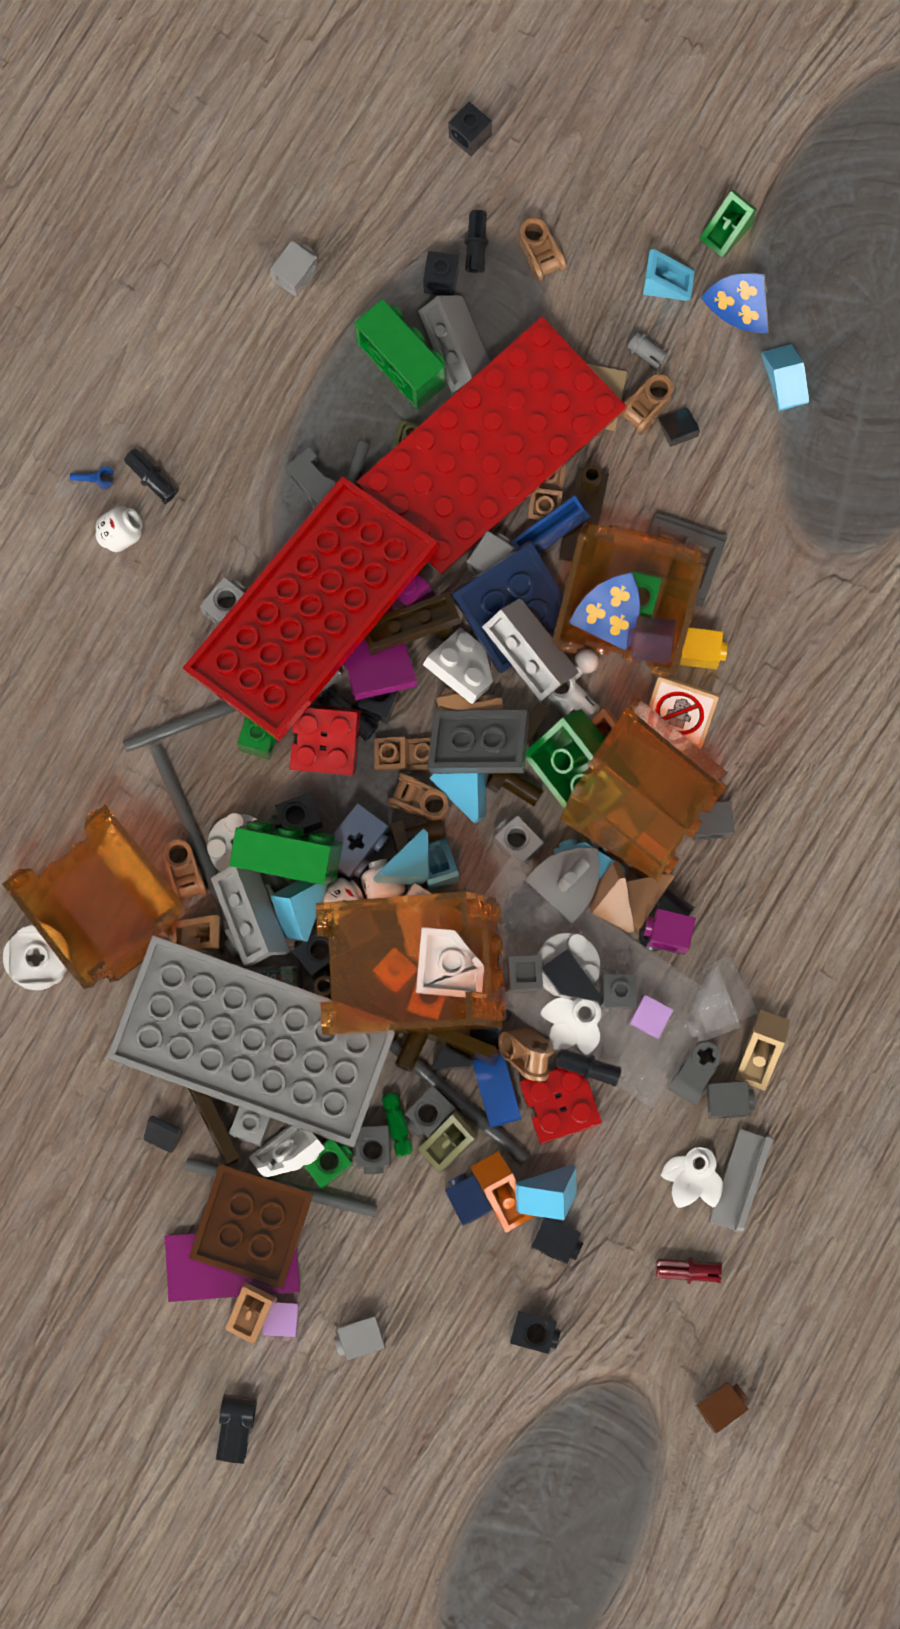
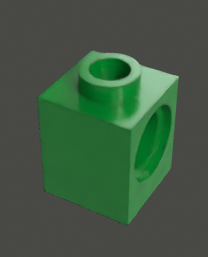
M631 571L638 590H644L650 596L649 602L644 606H640L639 621L644 622L645 617L652 618L662 579Z
M245 717L237 741L239 751L270 760L276 739Z
M330 1139L323 1144L325 1149L319 1153L317 1159L308 1165H304L322 1190L353 1166L349 1160L353 1153L342 1143H336ZM327 1153H334L339 1158L338 1166L331 1171L324 1170L321 1167V1159Z

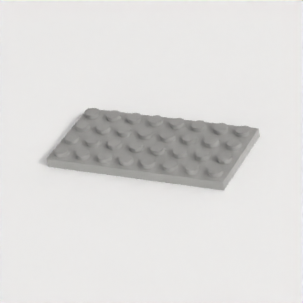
M152 936L107 1059L354 1148L398 1023Z

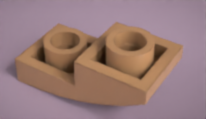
M566 464L530 496L528 519L541 520L561 506Z
M453 689L443 692L442 697L436 698L438 711L504 710L502 698L494 699L493 695L481 696L475 701L476 703L470 704L469 701Z
M375 738L374 770L391 772L429 771L427 766L431 738Z

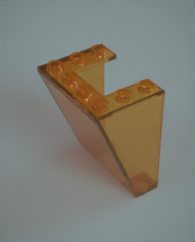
M461 891L316 903L317 936L329 938L332 1002H320L322 1035L345 1036L503 1028L502 1021L506 1019V1006L504 1001H501V988L504 987L505 978L503 969L499 966V955H502L503 943L501 936H498L497 923L501 920L500 905L496 903V898ZM421 927L455 930L464 943L484 965L482 993L465 992V997L415 993Z

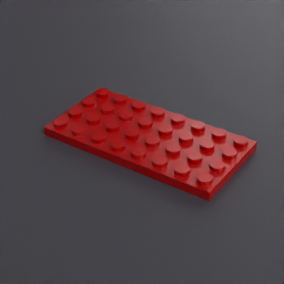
M541 317L356 481V484L363 491L438 541L440 548L428 562L442 575L473 548L487 531H492L627 409V406L556 330Z
M342 476L182 669L197 682L280 741L440 548L437 540Z

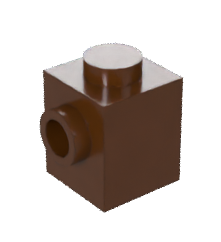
M725 1382L694 1405L711 1430L716 1434L749 1410L744 1404L748 1401L745 1393L738 1384L732 1387L729 1382Z

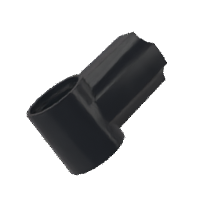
M224 1394L219 1417L221 1430L216 1460L239 1464L245 1463L249 1432L254 1424L257 1399Z

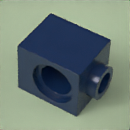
M466 1173L448 1181L450 1188L446 1189L445 1193L463 1227L492 1212L474 1175L468 1178Z

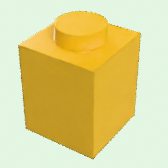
M685 627L680 665L717 670L720 661H726L728 642H722L723 632Z

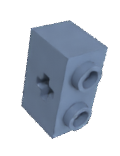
M358 803L333 834L335 835V841L343 842L338 873L349 881L354 876L361 877L369 867L368 864L370 862L367 859L374 850L379 853L390 839L387 836L389 832L388 825ZM361 838L363 848L356 847L352 851L350 841H358Z

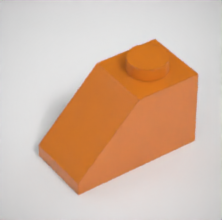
M499 1151L470 1167L505 1233L534 1218L533 1215L520 1214L516 1210V1180Z

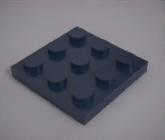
M530 541L450 592L499 673H503L512 667V664L482 626L502 608L521 599L553 639L573 626L569 623V620L574 612Z

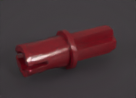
M689 1257L688 1261L658 1259L656 1262V1277L686 1280L687 1284H691V1281L721 1283V1262L693 1261L692 1257Z

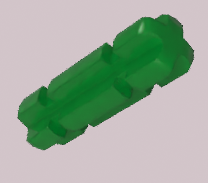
M397 1093L384 1095L381 1100L384 1110H387L385 1115L391 1138L395 1141V1144H393L397 1157L410 1155L413 1149L410 1140L407 1139L409 1134L403 1111L399 1108L401 1106L399 1095Z

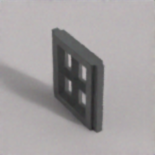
M656 512L635 572L661 578L660 593L703 607L727 536ZM660 533L683 540L678 555L655 548ZM689 542L711 550L706 565L683 558ZM653 554L675 561L670 577L648 570ZM681 564L703 571L698 587L676 580Z

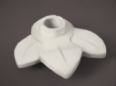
M561 997L549 1002L540 1012L544 1019L553 1023L549 1042L554 1045V1050L567 1049L577 1044L578 1048L585 1055H588L599 1043L600 1032L597 1024L600 1021L602 1012L598 1002L579 998L572 1001ZM581 1007H587L590 1010V1017L588 1019H582L579 1016Z
M696 1147L690 1150L686 1156L673 1157L665 1164L661 1176L668 1181L674 1182L672 1197L678 1208L690 1205L699 1196L712 1207H716L721 1199L723 1180L716 1172L717 1159L711 1150L704 1147ZM702 1157L705 1160V1166L703 1169L698 1170L695 1167V1160Z

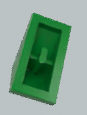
M730 191L699 239L723 258L753 226L757 209L736 191Z

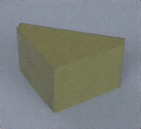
M455 1112L418 1149L435 1169L441 1173L476 1142L478 1136Z

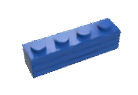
M573 496L511 542L517 549L530 541L539 554L591 516L582 502L576 496Z

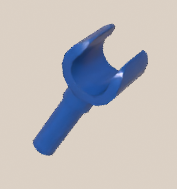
M102 467L97 473H70V480L95 482L100 488L108 489L112 486L113 482L102 481L100 476L104 474L113 475L114 471L109 467Z

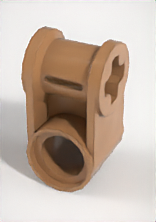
M535 217L525 220L521 225L519 243L536 281L543 280V276L558 269L561 271L566 270L567 266L563 254L557 244H555L545 222ZM536 231L541 235V238L533 241L526 237V233Z
M661 374L650 377L635 394L624 402L627 409L619 417H625L634 425L639 435L645 433L671 403L673 394L672 381L667 376ZM655 387H662L666 390L667 394L664 397L658 398L653 396L650 391Z
M400 773L397 778L399 783L393 797L388 798L386 803L401 812L417 816L428 822L438 820L443 822L449 816L450 807L445 793L409 775ZM440 800L443 802L442 810L438 813L427 811L426 807L430 801Z
M180 839L169 842L164 849V859L176 904H180L182 899L199 894L207 896L205 883L190 845ZM177 848H184L188 852L187 859L178 864L172 862V852Z
M534 1027L505 1031L499 1035L498 1047L501 1056L508 1060L523 1077L532 1081H544L549 1077L550 1070L547 1066L549 1056L553 1054L554 1045L540 1035Z

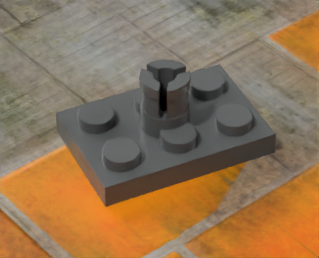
M528 710L434 711L427 766L430 774L524 773L530 720Z

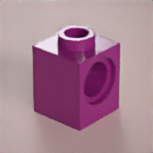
M657 909L653 917H647L643 935L648 936L646 946L685 955L690 948L696 918Z

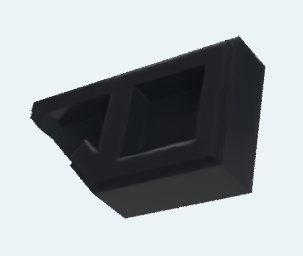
M568 949L542 967V972L558 995L599 1002L603 999Z

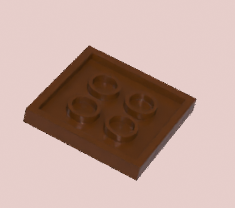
M219 1164L188 1259L283 1289L314 1194Z

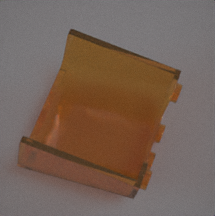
M584 522L579 532L552 643L557 644L558 649L569 653H576L577 649H584L585 645L591 646V650L603 655H609L610 651L622 654L624 660L640 663L641 659L646 660V665L651 668V673L662 677H669L670 674L676 675L708 554L701 550L685 547L686 544L678 540L619 525L609 524V527ZM634 571L662 579L652 618L645 617L644 622L638 621L634 635L626 650L569 623L575 609L584 596L595 586L613 576ZM638 590L640 606H644L649 602L650 596L646 591Z
M636 698L631 706L629 705L593 756L588 769L571 793L560 819L654 880L659 881L664 872L670 875L680 858L675 856L685 837L688 835L693 838L703 821L698 818L702 811L709 813L724 793L727 786L723 784V781L728 772L644 702Z
M106 805L92 811L86 817L83 829L89 837L84 841L74 844L70 851L58 861L48 864L40 875L37 876L30 868H20L12 872L8 879L2 883L55 955L83 989L93 987L101 979L107 978L110 983L122 979L143 962L152 936L167 941L171 940L174 935L171 929L172 925L178 919L183 918L187 911L171 886Z

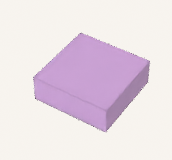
M643 995L629 1025L659 1039L673 1009Z
M275 1303L263 1327V1335L296 1337L299 1304Z

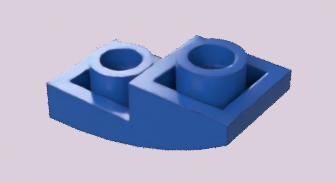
M501 1054L495 1066L478 1059L472 1060L490 1128L521 1120L507 1064Z

